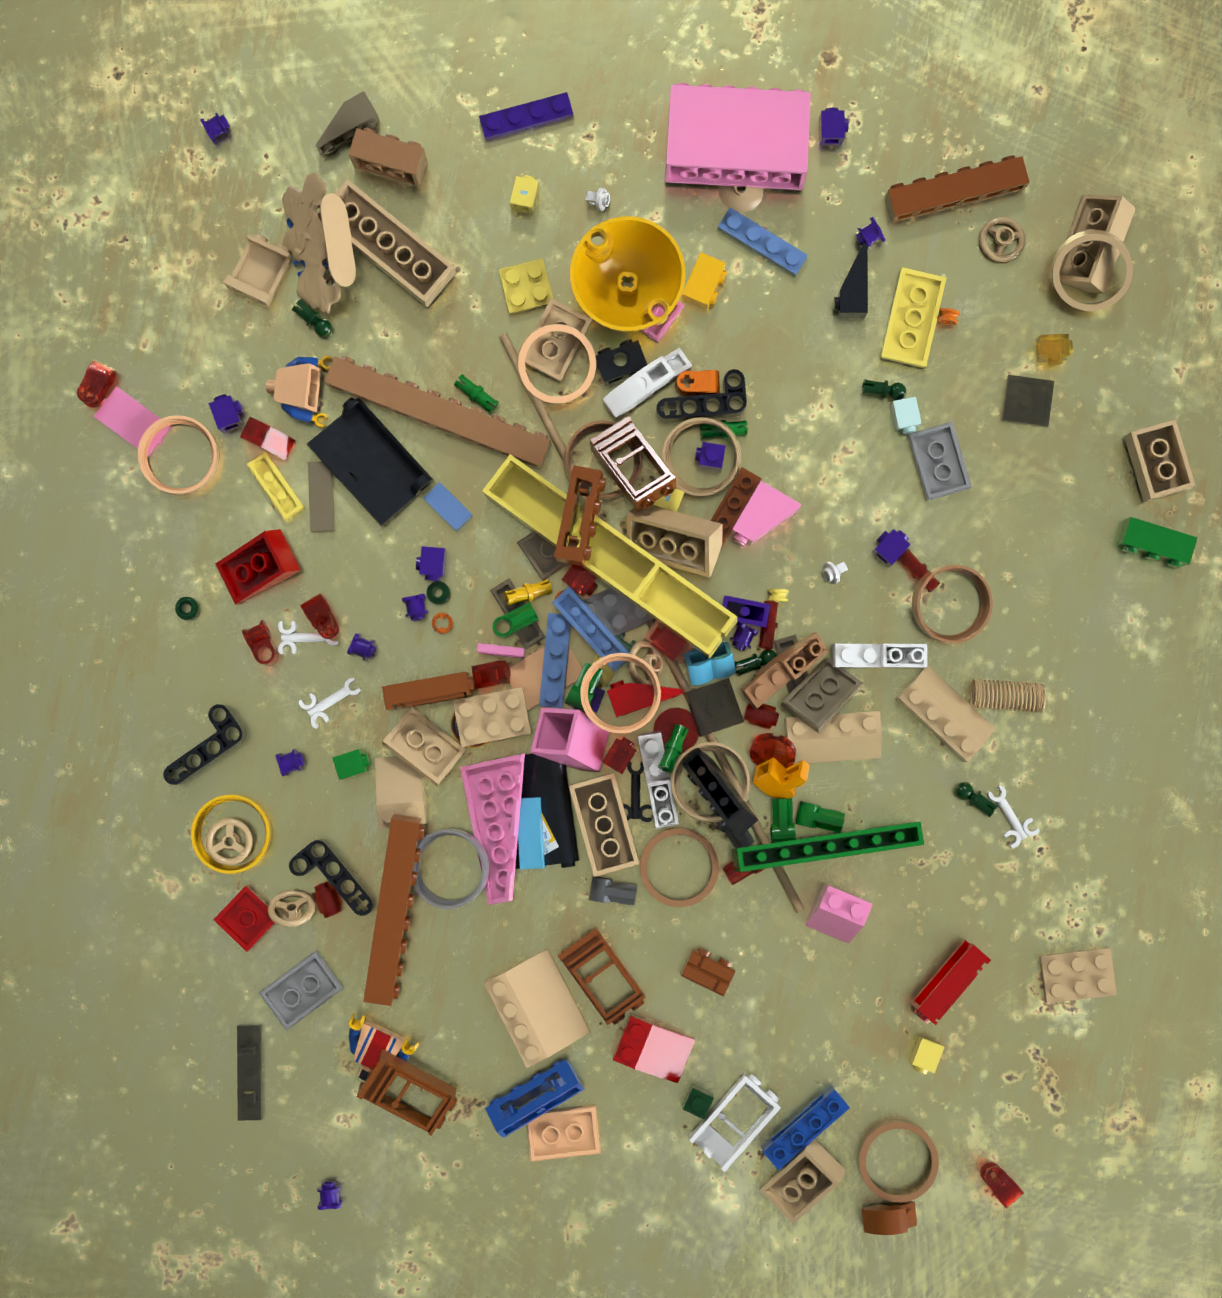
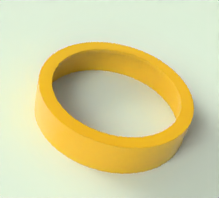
M237 794L219 796L207 802L196 814L191 828L192 846L201 862L214 871L226 874L249 870L261 862L271 846L273 835L272 824L265 809L255 800ZM228 801H239L253 807L262 817L266 830L265 842L259 854L250 862L239 866H227L216 862L206 852L201 839V828L207 814L217 805Z

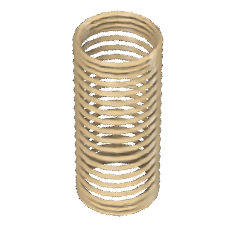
M974 678L972 681L970 693L972 708L985 707L987 709L989 706V709L993 707V709L997 708L999 710L1001 708L1002 710L1010 709L1012 711L1014 708L1015 711L1018 709V711L1022 710L1023 712L1026 710L1027 712L1035 711L1042 713L1045 707L1046 688L1044 683H1021L1020 681L1009 682L1008 680L992 681L991 679L983 680ZM1012 691H1013V700H1012V707H1011V698H1012ZM1016 692H1017V702H1016V706H1015V699H1016Z

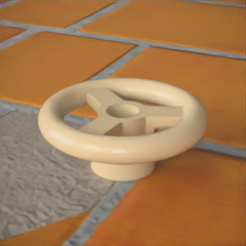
M996 217L983 226L979 237L980 246L984 254L994 261H1011L1022 252L1025 245V233L1021 225L1014 219ZM1007 224L1013 227L1016 232L1007 226L997 229L994 225ZM988 232L995 237L997 244L995 253L987 245L986 237ZM1000 236H1005L1007 241H1002ZM1018 239L1016 249L1010 254L1003 255L1005 246Z
M646 640L637 642L631 648L630 653L636 656L641 648H648L645 657L641 659L651 666L659 680L663 669V660L659 649ZM628 661L630 675L637 684L653 685L651 678L643 668L641 669L645 672L647 680L642 679L638 675L635 666L639 665Z
M226 818L217 821L211 826L206 836V848L209 855L216 862L223 865L240 863L249 855L252 848L253 840L249 828L237 819ZM226 826V834L223 835L221 842L213 846L214 834L219 828ZM234 826L243 832L245 847L241 845L240 835L234 832ZM228 837L233 839L232 846H229L226 842ZM225 848L229 851L236 850L240 854L233 858H225L217 852Z
M288 890L279 893L270 901L268 906L270 919L283 927L302 925L312 917L315 911V903L312 897L299 890ZM288 897L300 898L295 902H281V900ZM305 904H308V910L302 916L301 909ZM275 908L282 911L283 919L276 915Z

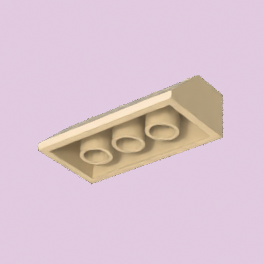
M1083 194L1068 238L1086 230H1102L1115 235L1124 242L1136 208L1123 196ZM1097 240L1083 242L1075 246L1066 254L1061 263L1060 283L1084 292L1105 294L1120 251L1107 242Z
M653 505L648 509L643 508L639 512L633 508L626 514L627 538L666 566L706 577L712 575L722 547L721 523Z
M928 665L895 698L962 762H969L984 746L995 730L993 725L972 708L963 697Z
M880 711L836 714L818 733L797 717L784 718L787 765L796 764L802 760L807 763L881 758L882 729Z

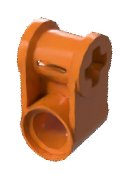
M683 371L677 377L675 389L682 396L719 394V371ZM684 379L690 384L689 388H685V384H683Z

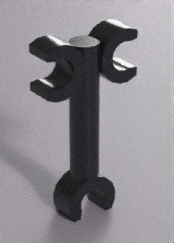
M628 762L627 769L631 773V807L623 804L624 809L628 810L627 821L631 818L650 822L652 818H646L642 813L645 809H652L651 805L645 804L640 807V774L644 771L643 762L640 763L641 767L638 771H634L631 767L632 763Z

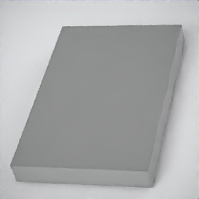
M953 421L907 435L926 501L972 488Z
M316 950L259 992V994L287 1031L344 987Z

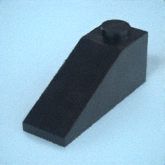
M868 244L862 245L837 297H834L833 309L837 311V318H865L868 313Z

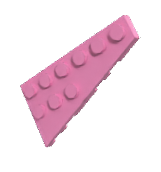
M525 753L460 767L473 834L484 847L489 860V877L485 886L488 905L513 900ZM478 854L479 863H480V868H481V873H482V864H481L480 856H479V854Z

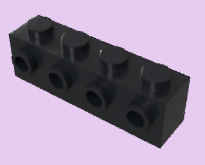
M698 748L682 763L689 773L687 777L694 785H698L700 788L698 792L706 801L711 803V810L723 819L721 823L729 832L734 830L741 836L758 821L757 817L718 765L701 749Z

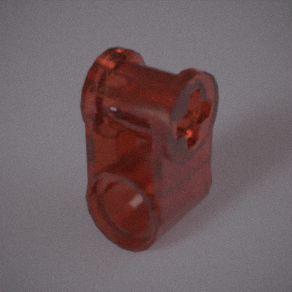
M95 360L92 361L77 389L79 400L91 408L100 406L109 388L115 381L116 370ZM88 393H90V394H93V393H94V395H93L92 397H90V396L87 397Z
M321 593L300 605L304 614L322 638L332 639L338 634L339 625Z
M264 620L259 621L258 625L248 630L246 628L242 630L244 639L257 662L265 666H273L277 663L279 652ZM270 649L272 652L271 658L263 661V651Z
M987 1162L981 1167V1178L1006 1209L1024 1195V1192L1015 1181L996 1163ZM993 1171L995 1172V1175H996V1177H995L994 1179H993L992 1176L990 1175Z

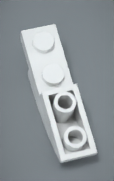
M678 348L665 357L660 356L636 372L605 396L602 401L616 419L653 396L655 391L675 380L683 371L691 370L692 364L682 350Z
M832 644L833 667L927 668V644Z
M661 731L637 735L655 827L658 829L678 825L669 773L658 768L664 755Z

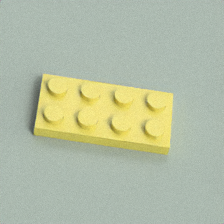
M903 267L900 269L880 358L926 368L946 284V277Z

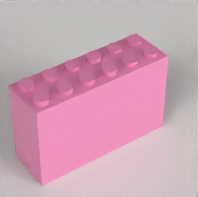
M687 83L671 84L665 182L803 190L808 167L811 92H805L800 89L782 91L779 88L760 90L756 87L742 89L730 85L712 87L709 84H701L699 86H689Z

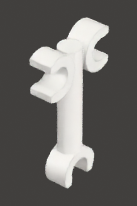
M279 621L278 628L282 633L281 643L278 647L280 654H284V647L286 645H290L292 654H296L297 646L294 642H327L332 646L339 645L338 641H331L330 639L332 633H339V630L336 628H331L326 633H294L297 629L295 621H291L290 630H285L284 622Z
M349 678L342 689L317 703V697L313 693L309 694L312 699L310 705L307 706L303 700H299V705L307 710L311 717V724L315 729L319 728L316 722L318 717L321 716L325 722H329L328 715L322 711L349 694L358 695L361 693V688L355 691L350 689V684L355 681V678Z
M999 785L997 786L1000 791L998 797H994L990 791L987 792V796L991 801L997 802L1014 831L1007 830L1004 832L1003 837L1006 838L1009 835H1013L1015 841L1009 846L1010 848H1016L1021 840L1028 837V835H1037L1040 830L1038 828L1033 831L1028 830L1027 826L1033 821L1032 818L1025 819L1021 825L1005 799V788Z

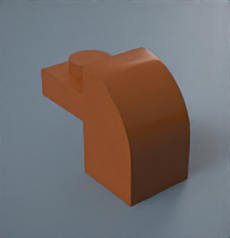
M914 1201L902 1202L892 1206L875 1204L862 1208L864 1233L895 1235L906 1233L908 1228L917 1226Z

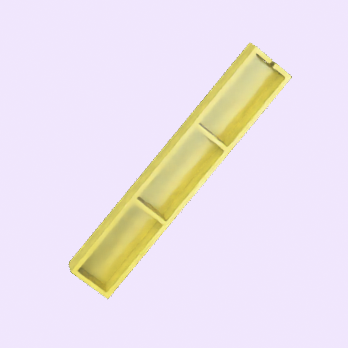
M510 454L482 492L486 498L556 547L567 494ZM579 503L572 536L578 537L579 544L577 547L580 545L581 536L579 531L585 508ZM595 515L596 533L594 538L590 537L589 546L592 547L591 557L589 561H585V566L582 567L708 658H711L722 643L720 636L726 637L738 621L737 616Z

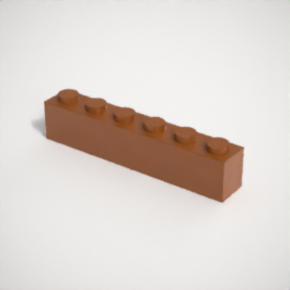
M1011 155L1001 159V162L993 163V161L981 163L977 168L971 169L970 166L957 170V173L953 174L942 172L935 175V178L932 179L918 178L908 185L898 183L888 189L885 197L891 220L895 222L1023 190L1030 182L1023 156L1015 158V155Z

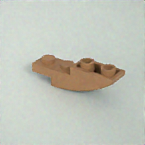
M814 632L764 665L753 674L755 678L746 684L741 691L751 706L758 709L791 679L796 680L829 650L817 632Z

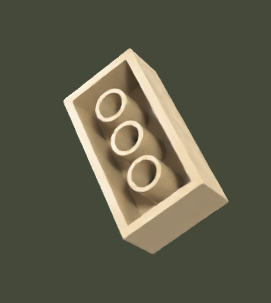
M611 773L569 785L594 877L639 865L615 774Z

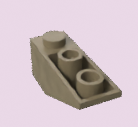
M364 91L343 102L315 145L320 155L333 152L343 142L353 141L356 128L361 130L364 128L374 129L377 123L380 122L378 114Z

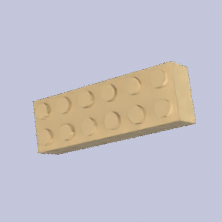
M346 179L335 194L342 199L346 206L352 247L428 308L456 274L455 266L351 181Z

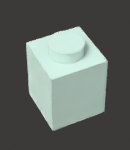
M916 397L896 400L890 404L895 432L902 431V434L913 433L922 424Z

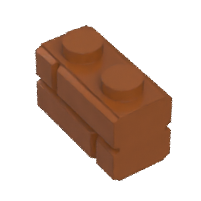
M699 947L697 951L692 949L680 975L724 997L735 974V969L732 968L733 963L721 957L717 961L710 957L712 953Z

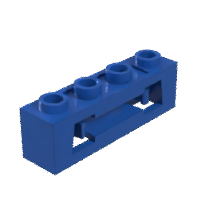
M567 1060L554 1063L548 1071L534 1075L528 1083L518 1085L511 1089L508 1095L503 1098L498 1097L490 1102V1105L485 1110L500 1136L505 1138L584 1090L573 1066ZM551 1087H553V1089H556L554 1092L549 1090L548 1092L544 1093L543 1095L539 1096L538 1098L534 1099L533 1101L529 1102L528 1104L524 1105L518 1110L516 1108H513L516 1105L520 1107L521 1105L525 1104L526 1102L530 1101L531 1099L535 1098L536 1096L540 1095L541 1093L545 1092Z
M831 1085L761 1146L762 1152L779 1171L850 1109L849 1105Z

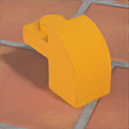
M773 757L756 766L753 784L768 796L778 799L795 797L797 786H802L807 781L810 765L802 760L785 768Z

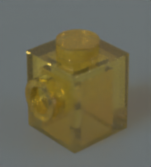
M1069 334L1040 335L1036 339L1037 362H1049V365L1063 364V361H1066L1073 352L1072 340H1069Z

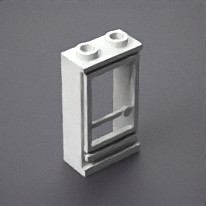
M744 1072L705 1119L688 1136L689 1141L695 1142L701 1147L709 1158L712 1157L720 1164L724 1172L781 1108L778 1103L780 1098L770 1089L767 1092L760 1087L762 1082L752 1073L748 1076ZM743 1085L768 1106L745 1134L721 1112ZM717 1115L720 1120H724L742 1136L735 1146L730 1144L709 1125Z

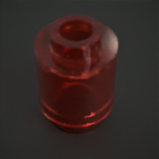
M748 702L743 720L749 721V724L770 730L771 726H776L779 713L776 712V707L762 704L756 709Z
M326 881L314 887L315 891L311 894L319 913H323L324 918L342 911L340 907L342 905L331 884L328 885Z

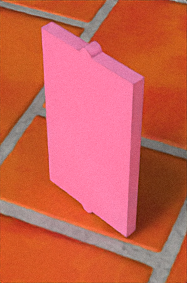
M117 386L107 399H103L102 406L94 415L96 419L137 449L145 431L154 422L160 420L158 416ZM171 426L163 428L153 437L148 448V457L158 444H162V439Z

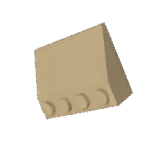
M548 948L484 982L526 1068L550 1057L590 1033Z

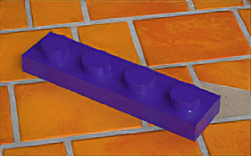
M565 92L480 115L479 119L486 141L574 117L568 93Z

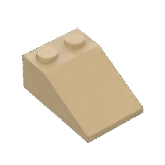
M398 756L375 758L378 828H390L393 814L422 818L421 824H427L428 816L424 777Z
M814 1139L779 1171L777 1170L760 1188V1191L794 1224L840 1184L846 1169Z

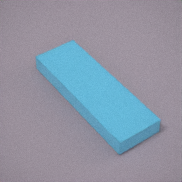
M541 797L521 798L518 830L520 869L545 868Z

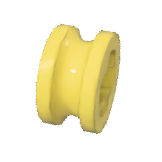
M768 589L770 597L767 598V601L788 602L786 594L789 593V590Z

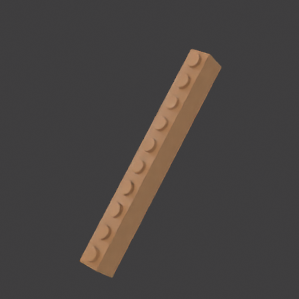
M334 356L324 381L328 387L356 398L359 397L364 401L502 455L509 456L511 454L523 463L542 469L551 446V440H548V435L535 431V434L526 431L527 427L521 424L514 423L512 426L505 423V419L498 415L492 414V417L484 415V411L477 407L471 406L469 409L461 406L462 402L457 399L449 398V400L440 398L441 394L431 389H428L427 392L418 389L419 385L413 382L406 381V383L397 381L398 377L385 372L384 375L376 373V368L363 364V367L354 364L355 360L349 357L342 356L340 359Z

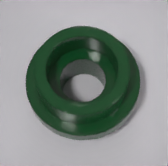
M435 581L427 588V598L433 604H443L449 599V587L441 581ZM437 588L442 590L440 597L434 596V590Z
M182 597L177 601L175 611L181 619L191 620L198 614L199 605L191 597ZM187 604L191 606V611L188 613L184 611V606Z

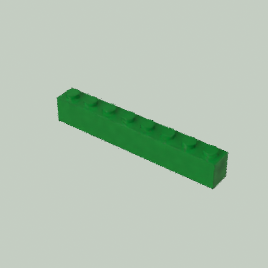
M920 821L732 849L736 873L924 845Z

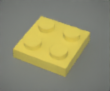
M544 259L499 269L510 315L546 307L549 300L553 298Z

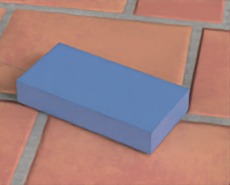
M440 482L423 498L456 532L473 516Z

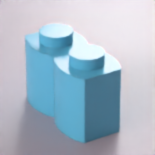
M722 642L711 658H708L697 649L684 654L691 685H702L714 678H726L736 673L729 642Z

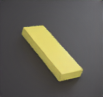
M266 451L246 464L286 522L305 509Z

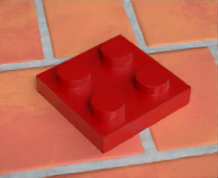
M248 885L213 919L246 952L275 924L268 915L269 905Z

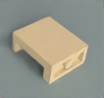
M248 234L246 237L248 243L232 275L226 276L224 284L227 288L266 307H270L293 258L288 253L289 249L278 243L274 246L268 243L269 240L260 234L255 236Z

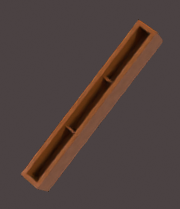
M393 814L391 818L363 1002L392 1006L393 1000L399 997L400 985H396L397 976H402L404 963L400 962V956L405 954L407 940H404L403 937L404 931H409L411 917H407L408 908L412 909L414 895L410 894L411 885L416 886L418 872L414 871L415 863H419L421 849H418L417 846L418 840H423L425 826H421L422 818Z

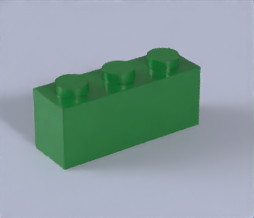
M1129 517L1124 520L1117 546L1123 547V551L1136 555L1139 552L1145 554V558L1148 560L1159 561L1161 559L1168 561V566L1181 568L1190 564L1198 537Z

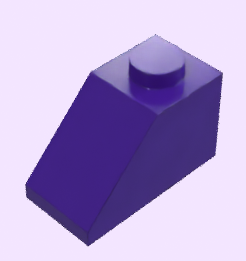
M724 595L722 606L737 616V622L766 627L770 604Z

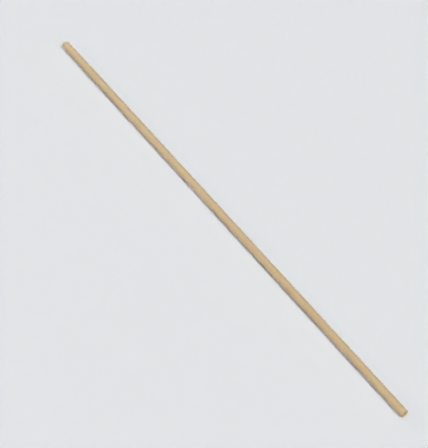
M503 333L499 336V339L517 372L518 353L508 334ZM526 371V374H527V377H528L529 381H530L531 384L534 386L533 382L531 381V379H530V377H529V375H528V373H527V371ZM527 391L563 461L566 449L563 440L542 400L534 397ZM570 456V466L572 471L573 465L575 464ZM581 496L582 499H583V501H584V503H586V498H587V497H586V496ZM600 513L599 515H596L597 517L603 520ZM655 619L647 622L649 629L655 622ZM661 650L707 741L719 743L677 661ZM713 751L725 776L742 797L743 789L725 754ZM747 800L746 804L756 816L749 800ZM758 820L752 825V828L761 845L769 844L770 841ZM783 866L773 867L795 912L798 913L804 910Z

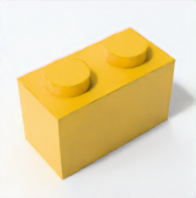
M700 252L682 293V300L707 310L709 304L714 305L719 293L715 291L718 283L723 284L728 271L724 270L726 263Z

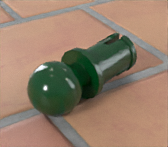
M302 299L296 303L298 306H293L292 311L306 321L308 327L314 325V331L317 335L325 337L331 333L332 325L329 320L319 319L320 312H315Z
M864 379L862 388H864L862 389V394L882 396V399L889 395L893 400H901L906 396V387L900 382L889 386L888 380L879 382Z
M766 649L762 651L759 657L754 653L752 657L735 661V668L744 666V668L736 670L737 676L754 670H760L762 665H766L777 656L776 652Z
M961 782L956 786V796L961 800H970V807L973 805L988 817H991L995 812L994 809H997L998 805L984 797L980 790L975 793L971 784Z

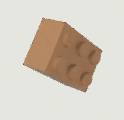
M356 128L348 154L355 169L416 187L421 186L428 163L421 144L414 141L405 143L399 141L398 137L386 134V137L381 136L370 128H364L363 130Z

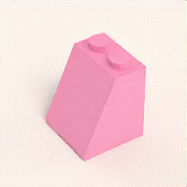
M760 481L730 533L733 536L732 540L743 547L745 544L752 545L795 515L802 504Z
M541 707L530 752L580 771L600 772L609 731L595 725L587 714L580 710Z
M822 882L805 926L849 944L864 927L873 904Z

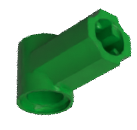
M529 602L496 618L492 626L493 633L499 638H505L539 619ZM499 621L508 622L510 629L507 633L503 634L497 631L496 625Z
M586 662L565 700V704L584 713L580 694L581 684L586 672L592 666ZM601 669L596 671L590 681L588 688L589 704L595 695V688L602 677L603 670Z
M792 798L771 799V843L796 840Z
M801 801L795 824L841 833L845 813L824 809L819 805Z

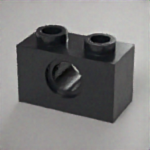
M632 339L621 342L618 348L611 350L608 347L597 352L598 355L595 356L596 365L604 386L631 377L648 365L638 340L633 342ZM618 356H623L626 358L627 363L623 366H618L614 363V359Z

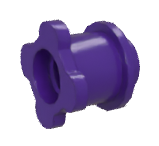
M217 112L215 113L216 116L207 121L203 118L200 119L213 143L217 142L215 138L225 132L228 134L227 128L230 127L224 114L219 116Z
M873 217L870 218V224L863 228L858 227L859 233L856 234L861 246L868 244V248L879 239L882 242L886 241L881 228Z
M424 594L402 598V602L406 605V618H411V621L425 619L424 615L428 614V611L425 610L424 600L426 597Z
M737 622L736 632L733 637H730V640L733 642L732 646L741 651H745L746 648L751 649L750 643L753 637L757 636L758 631Z
M355 633L347 654L360 656L363 658V661H366L368 658L372 659L377 649V646L374 645L375 641L373 639L369 641L361 637L362 634Z
M292 749L290 753L276 754V760L282 776L288 775V772L302 771L305 761L301 752Z
M335 1181L323 1182L322 1186L317 1188V1192H320V1202L317 1205L318 1210L341 1208L342 1200H339L341 1186L336 1185Z

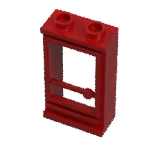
M964 940L912 1001L911 1005L915 1007L913 1013L926 1024L931 1021L937 1025L938 1022L935 1020H940L979 975L977 971L983 970L981 966L984 963L989 964L991 959L974 944Z

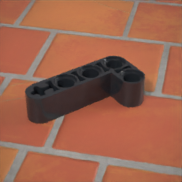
M737 369L729 370L723 379V393L664 398L657 404V418L662 422H679L696 417L715 419L740 416L747 404L744 375ZM732 376L739 379L740 384L732 387L728 384L727 379ZM731 400H739L742 407L738 410L732 409L729 404ZM714 401L718 404L719 409L714 412L709 411L706 404ZM691 403L696 407V411L691 414L686 413L683 406ZM676 404H680V406H679V414H680V415H676L677 410H672V409H676V406H677ZM664 406H668L671 411L669 415H665V412L660 410H663Z
M216 704L210 708L208 717L217 732L165 768L163 776L167 783L179 785L187 782L243 743L247 736L246 729L229 706ZM222 708L226 712V717L220 722L216 718V713ZM234 727L239 731V737L235 741L229 737V732ZM213 741H217L220 745V750L216 754H213L210 750V745ZM195 754L201 759L198 767H194L191 764V758ZM184 767L187 769L178 774L179 778L172 777L175 774L174 770H182Z
M324 839L314 840L290 860L289 869L296 876L306 875L318 867L357 915L365 916L374 910L376 905L374 897L328 841ZM318 843L322 844L325 848V853L321 857L314 853V846ZM298 859L305 860L307 864L305 871H299L296 868V861ZM331 862H336L340 867L339 873L336 875L329 871L328 867ZM345 880H350L354 883L355 888L353 892L349 893L344 890L343 884ZM361 891L362 894L358 895V897L362 901L367 900L369 902L367 904L368 910L366 908L360 909V900L358 898L352 900L351 897Z

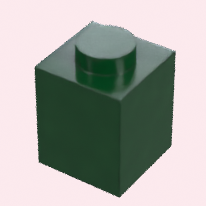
M691 1083L682 1103V1109L705 1119L714 1100L713 1093Z

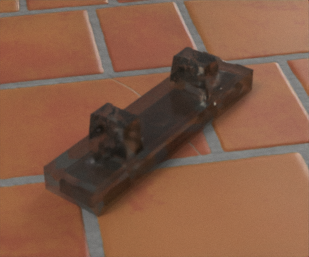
M262 1024L237 1025L238 1121L263 1119ZM244 1091H255L252 1094H244Z

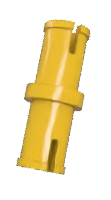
M548 579L531 585L526 583L520 588L504 591V600L507 602V606L525 600L530 602L535 597L551 594L552 586Z

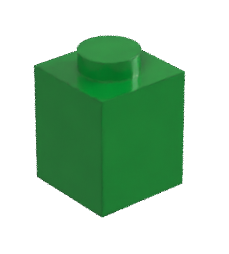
M362 749L332 757L339 780L369 771L367 766L371 765L367 752L363 753Z

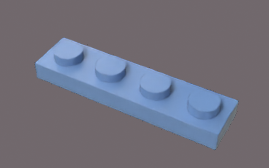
M731 207L718 225V230L793 276L797 275L808 257L804 252Z
M567 587L552 602L601 658L615 653L631 654L571 587ZM613 661L607 663V665L613 671H617L626 661Z
M548 613L539 706L563 708L571 623L563 614Z

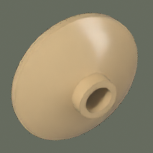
M719 185L718 187L722 203L727 208L731 207L737 212H746L754 209L763 197V188L745 186V191L739 192L737 185Z

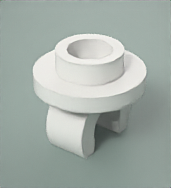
M599 188L597 192L587 191L585 201H588L589 205L596 206L598 211H604L609 206L610 195L605 188Z
M827 562L823 565L822 574L827 582L836 584L840 581V574L847 571L848 568L845 562L836 566L832 562Z

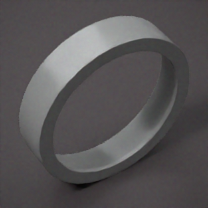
M449 828L432 832L418 842L417 848L421 849L419 863H415L414 871L418 872L416 886H413L421 899L437 908L453 909L470 903L480 895L488 881L489 860L484 847L473 835L460 829ZM446 835H455L468 840L477 850L482 864V876L478 886L470 895L460 900H445L435 896L425 886L420 873V861L426 847L435 839Z

